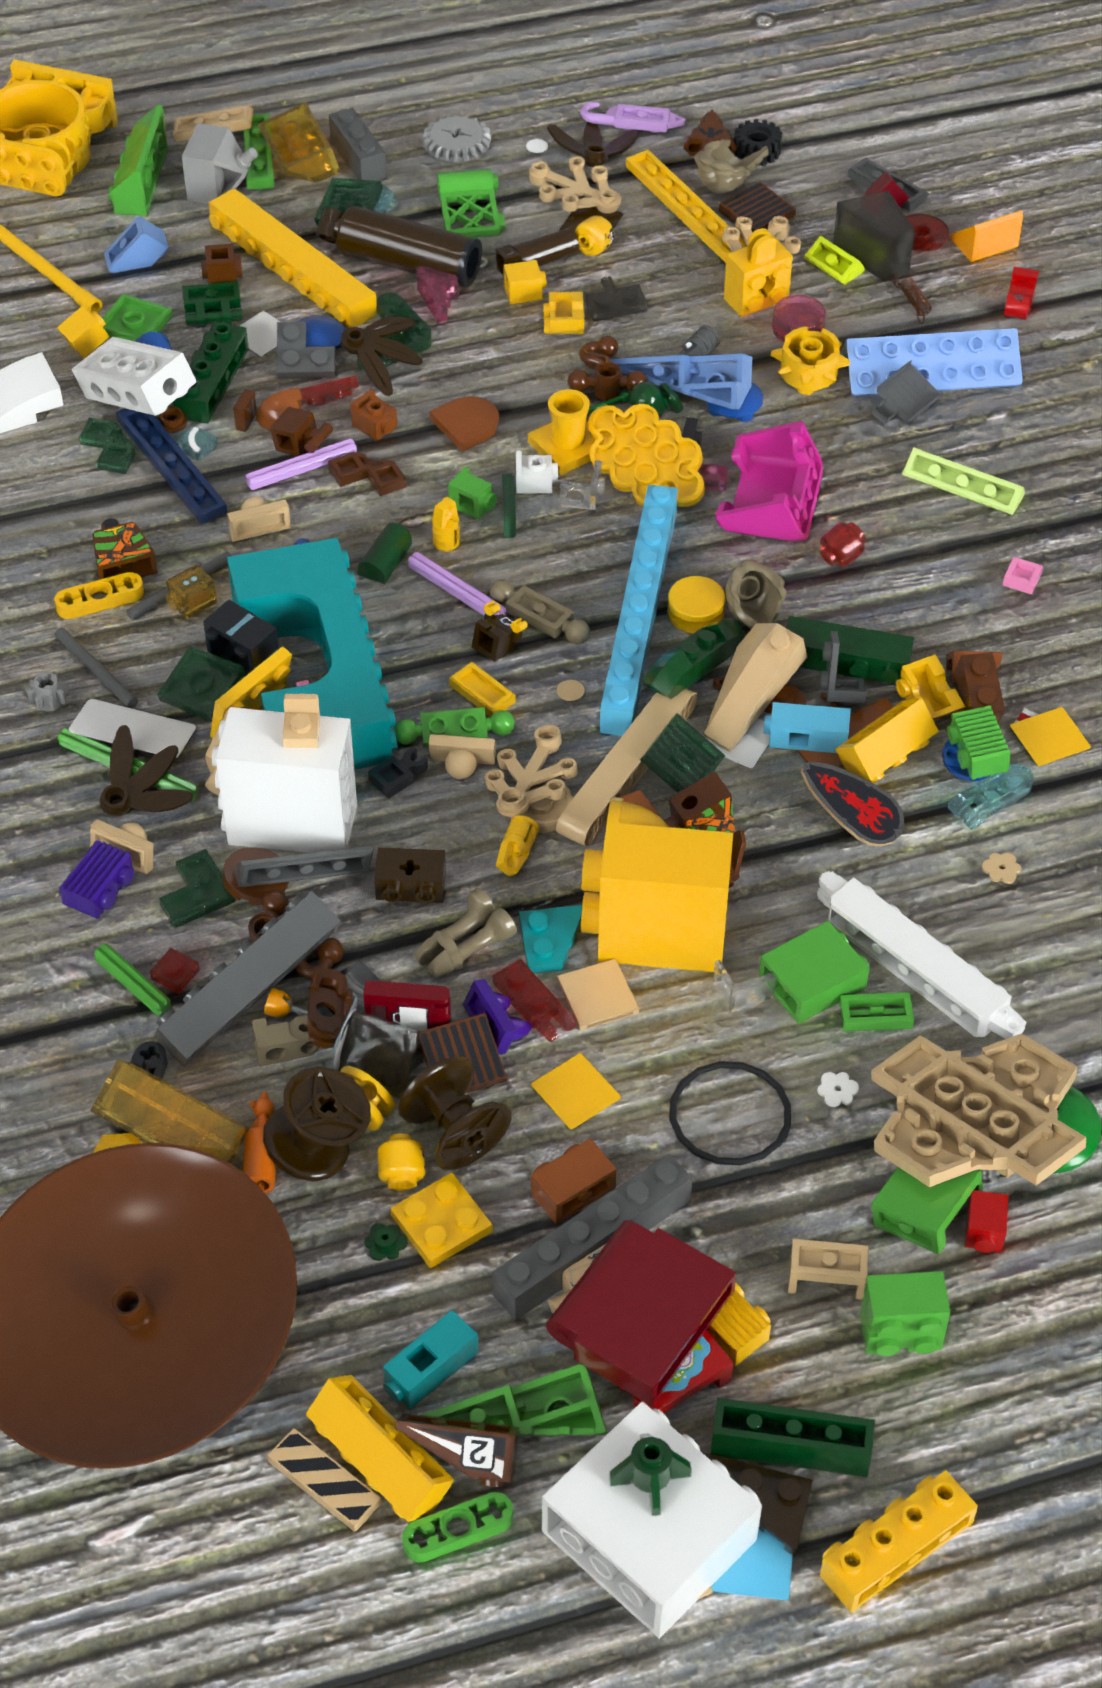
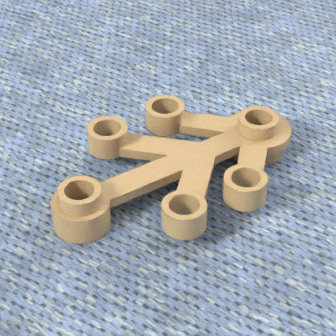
M575 156L569 159V171L573 173L575 181L550 171L547 163L542 161L534 162L529 169L530 183L535 186H541L539 189L540 200L552 202L556 199H562V208L565 211L572 212L581 208L597 206L600 212L609 214L617 211L621 204V195L609 188L607 182L608 170L605 166H594L591 170V179L597 183L598 190L589 186L584 172L585 160L582 157ZM551 182L563 188L556 189L553 185H549L548 183ZM579 196H586V197H588V198L578 199Z
M782 216L773 217L768 224L767 230L777 240H785L781 244L790 253H798L801 240L797 237L788 236L790 231L788 219ZM738 217L735 228L726 227L724 229L722 239L729 245L732 250L731 252L744 248L739 242L740 234L748 246L749 235L753 233L751 231L752 220L750 218Z
M548 724L536 729L534 735L537 748L525 770L517 760L514 750L504 749L497 754L499 767L503 770H508L517 782L515 787H509L501 770H491L485 775L487 788L491 791H496L499 795L496 806L501 815L507 817L521 815L528 810L531 803L546 797L557 801L566 796L565 782L561 779L552 778L560 776L562 779H572L578 774L576 760L564 758L557 764L540 770L548 755L557 752L562 743L560 729L557 726ZM550 780L545 786L529 791L530 787Z

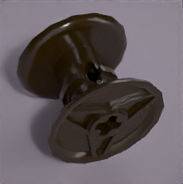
M453 1056L425 1069L407 1087L398 1104L399 1116L407 1123L421 1124L435 1119L437 1128L443 1126L446 1130L440 1137L435 1149L436 1163L442 1169L455 1170L468 1166L483 1157L497 1145L507 1132L512 1121L511 1110L504 1103L488 1102L476 1107L472 1106L475 1101L470 1095L465 1094L474 1079V1065L467 1057Z
M318 1066L301 1070L290 1078L285 1087L283 1106L271 1113L264 1125L263 1143L269 1157L282 1171L297 1179L319 1181L333 1177L343 1169L349 1157V1144L365 1133L371 1120L370 1103L364 1090L355 1080L337 1069Z

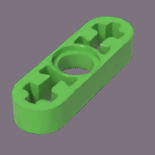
M490 1492L413 1521L405 1527L402 1534L404 1553L412 1561L426 1562L503 1533L509 1529L513 1522L512 1501L503 1493ZM495 1506L498 1511H502V1518L495 1519L493 1515H489V1508ZM474 1512H477L478 1520L481 1519V1527L479 1528L476 1527ZM457 1518L464 1519L470 1526L465 1534L459 1536L452 1535L446 1528L451 1520ZM440 1526L442 1542H439L438 1534H435V1527ZM421 1534L423 1539H427V1546L420 1548L418 1543H414V1536Z

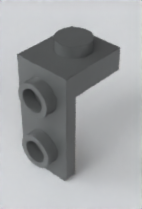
M830 631V640L824 641L823 661H827L826 671L821 670L820 690H825L827 702H839L846 706L866 703L867 691L864 678L836 677L840 642L837 631Z

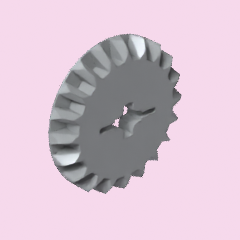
M458 114L455 117L446 115L445 119L437 118L436 122H429V126L424 128L422 143L425 150L438 159L450 162L468 161L481 156L489 149L491 144L490 128L486 127L485 122H479L477 118L470 119L468 115L464 117H459Z

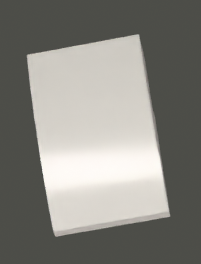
M42 352L21 359L0 370V433L37 423L36 413L63 406L60 386Z

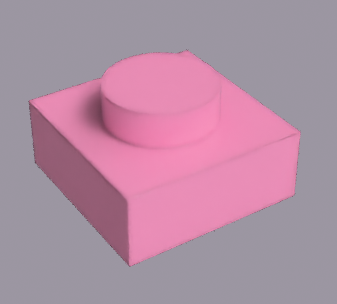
M1013 557L1004 576L1002 586L1032 595L1042 574L1043 566Z

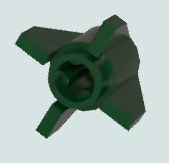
M649 1433L640 1434V1440L632 1447L631 1455L610 1471L609 1481L610 1486L631 1484L632 1481L641 1491L649 1493L652 1516H656L661 1513L660 1490L666 1487L670 1478L691 1477L692 1469L690 1462L671 1450L665 1441L652 1437Z

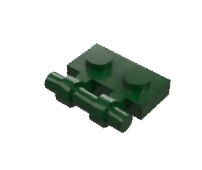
M238 281L182 286L185 313L196 312L194 314H185L186 326L198 325L199 328L206 327V324L213 323L214 321L232 324V321L243 320L242 309L230 310L241 308ZM212 310H222V311H215V312H205V311H212Z

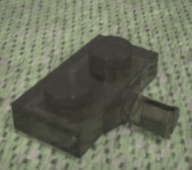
M606 276L601 279L604 291L588 293L585 296V303L593 322L647 312V301L640 284L616 288L611 276H608V279Z

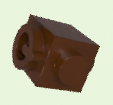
M233 243L205 246L206 262H201L203 279H208L210 284L237 281V278H243L240 253H234Z

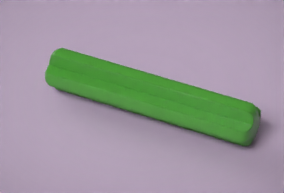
M102 944L100 948L94 951L95 960L156 1015L162 1016L171 1009L170 998L110 945Z

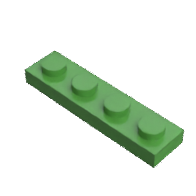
M269 113L253 114L251 129L244 130L245 152L249 148H254L258 156L251 161L246 174L247 190L274 188Z

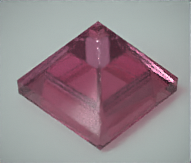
M714 463L702 464L698 472L703 477L705 489L726 491L728 467Z

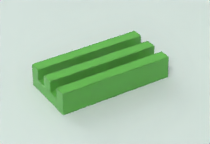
M910 992L840 995L839 1006L841 1009V1020H843V1032L913 1029L914 1016ZM904 1006V1008L884 1009V1007ZM849 1008H870L863 1010H849Z

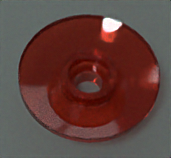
M911 214L901 218L896 223L894 236L902 246L908 249L932 251L946 244L949 238V229L941 219L935 216Z

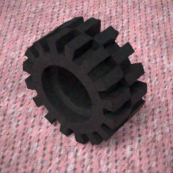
M754 119L753 123L747 120L745 125L740 123L734 133V141H736L737 152L734 155L738 159L743 160L745 157L761 150L763 146H767L769 150L768 156L763 158L761 165H766V161L771 164L781 154L782 131L780 132L779 126L775 127V123L767 124V120L764 119L762 122Z

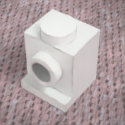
M516 451V494L552 493V481H558V463H552V455H522V451Z

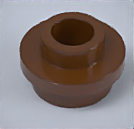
M175 406L167 407L157 419L168 433H177L187 425L186 415L180 408Z

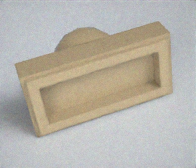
M251 496L242 503L241 510L227 513L232 542L291 528L289 506L286 499L267 503L261 497Z
M432 734L429 737L430 760L445 761V769L453 778L459 780L467 779L473 775L477 764L495 765L496 748L494 739Z
M96 819L90 825V847L99 839L107 845L111 844L113 847L116 846L124 852L128 851L131 855L134 870L147 875L153 869L154 843L147 840L145 829L138 823L127 822L117 828Z

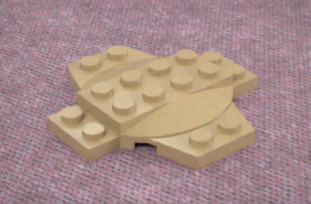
M1022 1033L982 1047V1054L975 1057H961V1050L945 1051L920 1035L871 1070V1080L897 1096V1112L894 1111L875 1138L874 1151L928 1187L977 1169L995 1170L1006 1178L1017 1173L1037 1186L1086 1148V1137L1059 1121L1058 1110H1056L1077 1077V1066Z

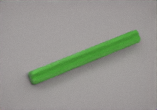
M63 728L61 733H59V745L110 767L112 747L90 737L71 733L69 728ZM134 757L131 777L146 763L145 761ZM167 772L153 786L160 790L189 791L193 794L191 802H194L195 798L199 795V786L170 772Z

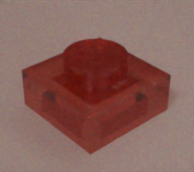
M170 948L150 970L151 980L180 994L200 971L199 963Z

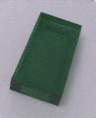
M502 474L504 538H515L514 476L512 474Z

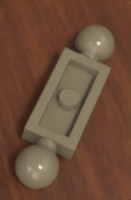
M500 579L492 584L490 588L491 598L499 604H505L506 612L512 616L522 618V621H527V624L555 639L562 632H565L566 638L573 644H582L589 638L590 628L588 624L580 619L574 620V611L525 585L515 592L513 585L507 580Z

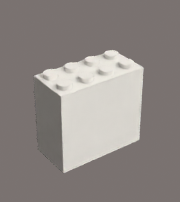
M229 707L226 721L221 720L219 725L220 744L219 746H214L212 751V766H217L215 788H220L218 809L223 810L221 830L226 831L228 845L304 853L348 849L357 809L350 719L320 716L318 748H283L282 738L285 712Z
M642 1401L542 1496V1532L660 1639L697 1599L757 1540L762 1504L755 1492L747 1486L743 1485L741 1487L736 1483L719 1461L714 1459L711 1461L700 1452L699 1446L689 1435H681L670 1426L668 1418L656 1408L652 1410ZM649 1433L652 1437L665 1441L671 1450L690 1462L692 1469L691 1477L670 1478L666 1487L660 1490L661 1513L656 1516H652L649 1493L641 1491L632 1481L631 1484L610 1486L609 1481L610 1471L631 1455L632 1447L640 1440V1434Z

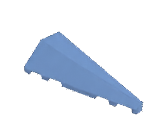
M745 354L672 355L610 359V362L620 366L622 374L628 375L631 371L635 370L642 371L646 374L648 382L658 386L660 383H667L674 391L732 410L740 409L752 385V357Z

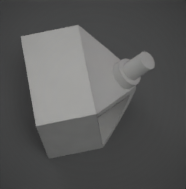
M197 123L182 154L187 200L209 203L233 188L236 189L247 174L251 161L258 156L257 151L254 148H249L246 152H242L229 127Z

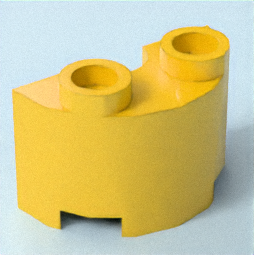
M549 292V303H543L544 334H584L583 292Z
M936 654L902 666L901 679L896 681V689L899 696L906 700L922 698L933 720L961 711L965 707L956 689H951L947 684L946 672Z

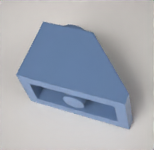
M137 216L106 250L104 256L108 270L116 273L152 266L159 258L164 256L169 246L164 230Z

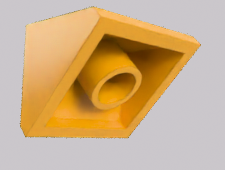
M1021 210L949 235L953 243L973 262L1018 247L1023 213Z

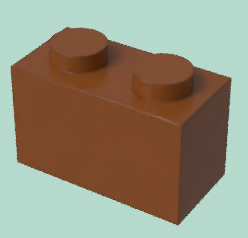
M591 1138L580 1145H572L562 1156L552 1162L542 1163L531 1174V1195L556 1225L616 1188V1168Z

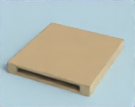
M616 958L557 976L559 986L580 1031L639 1014V1007Z

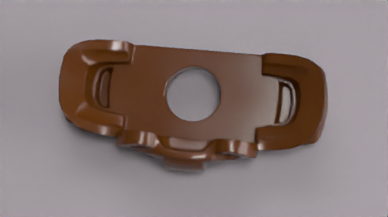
M323 967L316 970L311 981L307 1030L309 1039L313 1044L320 1048H333L353 1005L354 998L352 997L353 990L347 989V979L344 974ZM316 1007H328L335 1015L332 1017L322 1016L317 1012Z

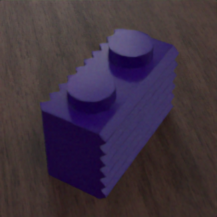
M99 839L96 840L60 885L59 890L62 903L99 919L100 914H103L104 910H109L113 906L116 895H118L122 886H128L133 879L134 868L130 853L128 851L124 852L116 846L113 847L111 844L107 845Z

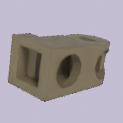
M308 1015L297 1016L291 1022L287 1021L267 1025L266 1018L251 1020L253 1041L260 1067L308 1057L319 1050L320 1047L313 1044L309 1039L307 1030Z

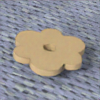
M992 853L989 859L982 863V870L986 874H990L989 878L993 882L1002 881L1006 884H1011L1015 882L1016 874L1021 872V866L1016 863V857L1011 853H1003L1002 855Z

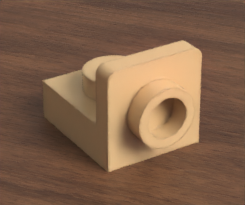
M303 693L285 694L283 701L285 711L282 738L283 748H318L320 727L318 695Z

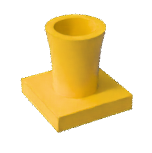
M572 389L560 390L551 395L548 400L551 423L528 433V443L540 455H552V463H558V474L560 476L591 462L589 452L590 447L595 441L590 435L588 422L586 421L590 405L589 399L582 392Z

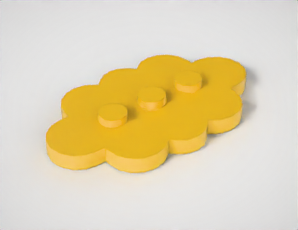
M647 404L633 405L625 412L615 406L605 405L598 407L591 413L587 424L590 435L595 441L590 447V460L592 466L597 471L610 475L615 489L621 492H632L634 500L642 507L648 484L678 488L677 506L679 507L693 506L702 499L705 493L703 477L698 472L703 461L701 447L691 438L682 437L680 427L676 422L672 420H659L658 412Z

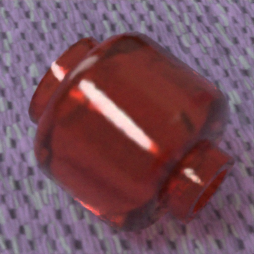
M839 522L821 537L820 545L822 551L820 555L830 566L836 564L845 568L865 551L864 542L866 537L856 524L852 522L849 524Z

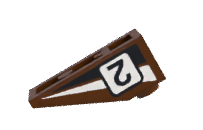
M403 1413L396 1422L397 1430L470 1478L480 1479L482 1485L500 1487L504 1485V1482L510 1483L515 1474L519 1427Z

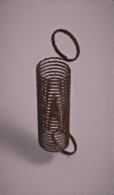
M894 273L892 276L894 286L902 289L917 311L919 323L923 324L926 316L924 313L929 314L931 305L912 278H904L910 283L907 285L904 281L902 283L899 282L898 275ZM894 275L897 277L898 287L895 284ZM919 315L923 316V323H921Z

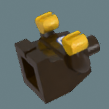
M493 600L484 605V620L476 621L471 647L496 662L506 656L520 642L522 632L527 628V621H522V618L511 620L503 614L495 616L494 614L500 611V604H494L496 601Z

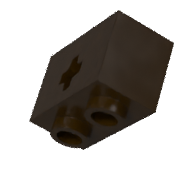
M378 847L374 876L376 900L443 903L446 878L445 850Z

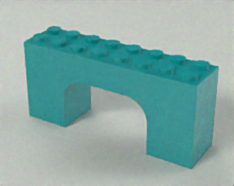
M338 538L227 557L232 601L276 627L278 638L299 636L314 641L323 652L328 673L322 679L314 683L261 693L263 710L285 712L283 702L285 694H317L320 716L350 719L354 770L376 766L391 757L392 749L397 748L394 729H391V727H396L393 708H388L386 703H389L386 684L379 682V680H382L380 663L372 658L376 656L374 642L372 638L366 637V634H369L366 615L361 616L359 613L362 612L361 597L359 593L353 592L356 589L353 571H347V568H350L347 549L341 550Z

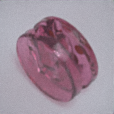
M791 295L784 297L774 307L772 331L783 343L785 342V336L797 328L808 327V331L822 332V328L824 329L825 308L818 300L810 296Z

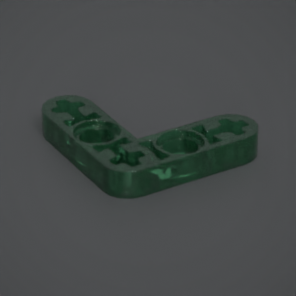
M387 292L377 298V313L381 319L400 316L412 318L416 322L408 330L383 338L398 341L416 353L430 348L432 345L430 327L401 296L393 292ZM376 353L386 367L399 362ZM357 354L358 366L361 370L365 371Z

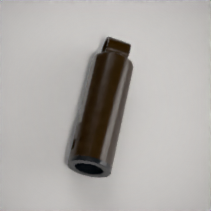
M350 206L345 212L334 208H324L316 231L318 238L332 244H337L339 252L343 255L465 288L470 287L474 282L482 258V243L478 238L357 206Z

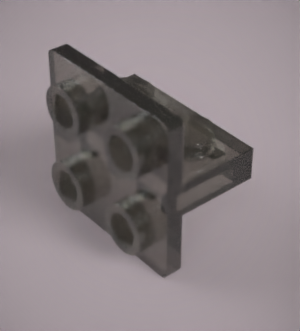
M357 1010L351 1016L338 1071L344 1066L356 1067L376 1079L391 1096L400 1099L407 1089L411 1071L422 1064L424 1060L421 1048L417 1047L420 1033L417 1030Z

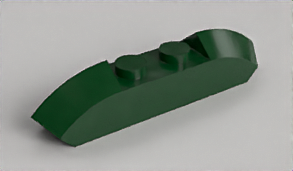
M731 618L702 627L662 655L641 682L646 687L669 699L674 698L734 655L737 646L745 638L739 621Z

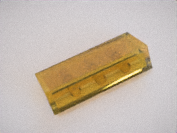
M117 1059L90 1110L147 1143L191 1147L210 1153L229 1163L233 1161L245 1140V1134L249 1127L137 1065Z

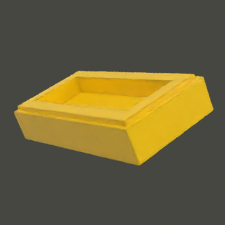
M470 662L449 677V686L476 707H485V714L489 717L496 711L506 710L516 703V695L473 662Z

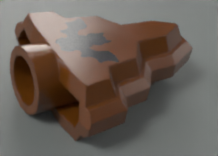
M713 110L707 112L702 117L700 125L692 129L691 135L686 136L684 142V150L693 157L699 151H702L706 144L712 141L729 139L731 142L728 148L733 154L737 152L736 141L730 135V131L723 126V120Z

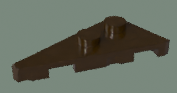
M702 1452L711 1461L713 1459L719 1461L727 1469L730 1477L741 1487L743 1485L747 1486L755 1492L762 1504L759 1530L762 1532L764 1530L768 1531L785 1545L784 1549L788 1553L796 1556L813 1480Z

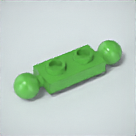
M485 707L420 713L421 724H416L410 719H402L396 723V727L393 729L396 740L400 744L408 745L413 743L417 737H422L423 747L425 748L429 747V737L432 734L488 738L487 731L492 730L499 736H505L513 731L515 719L506 710L496 711L491 718H486Z

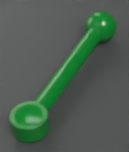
M624 391L618 397L589 407L587 417L589 413H592L598 407L611 406L621 401L629 402L630 392Z

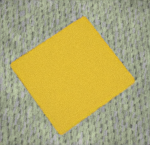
M1063 707L1010 724L1011 729L1037 766H1042L1091 748Z
M578 1053L531 1083L533 1089L571 1130L621 1099L618 1092L582 1053Z

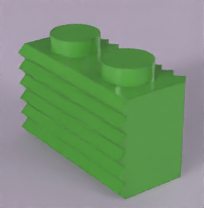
M991 705L952 713L951 725L947 726V733L951 745L957 744L958 746L957 757L961 769L967 768L973 780L977 777L981 779L983 776L988 777L996 773L1008 772L1010 749H1008V744H1006Z

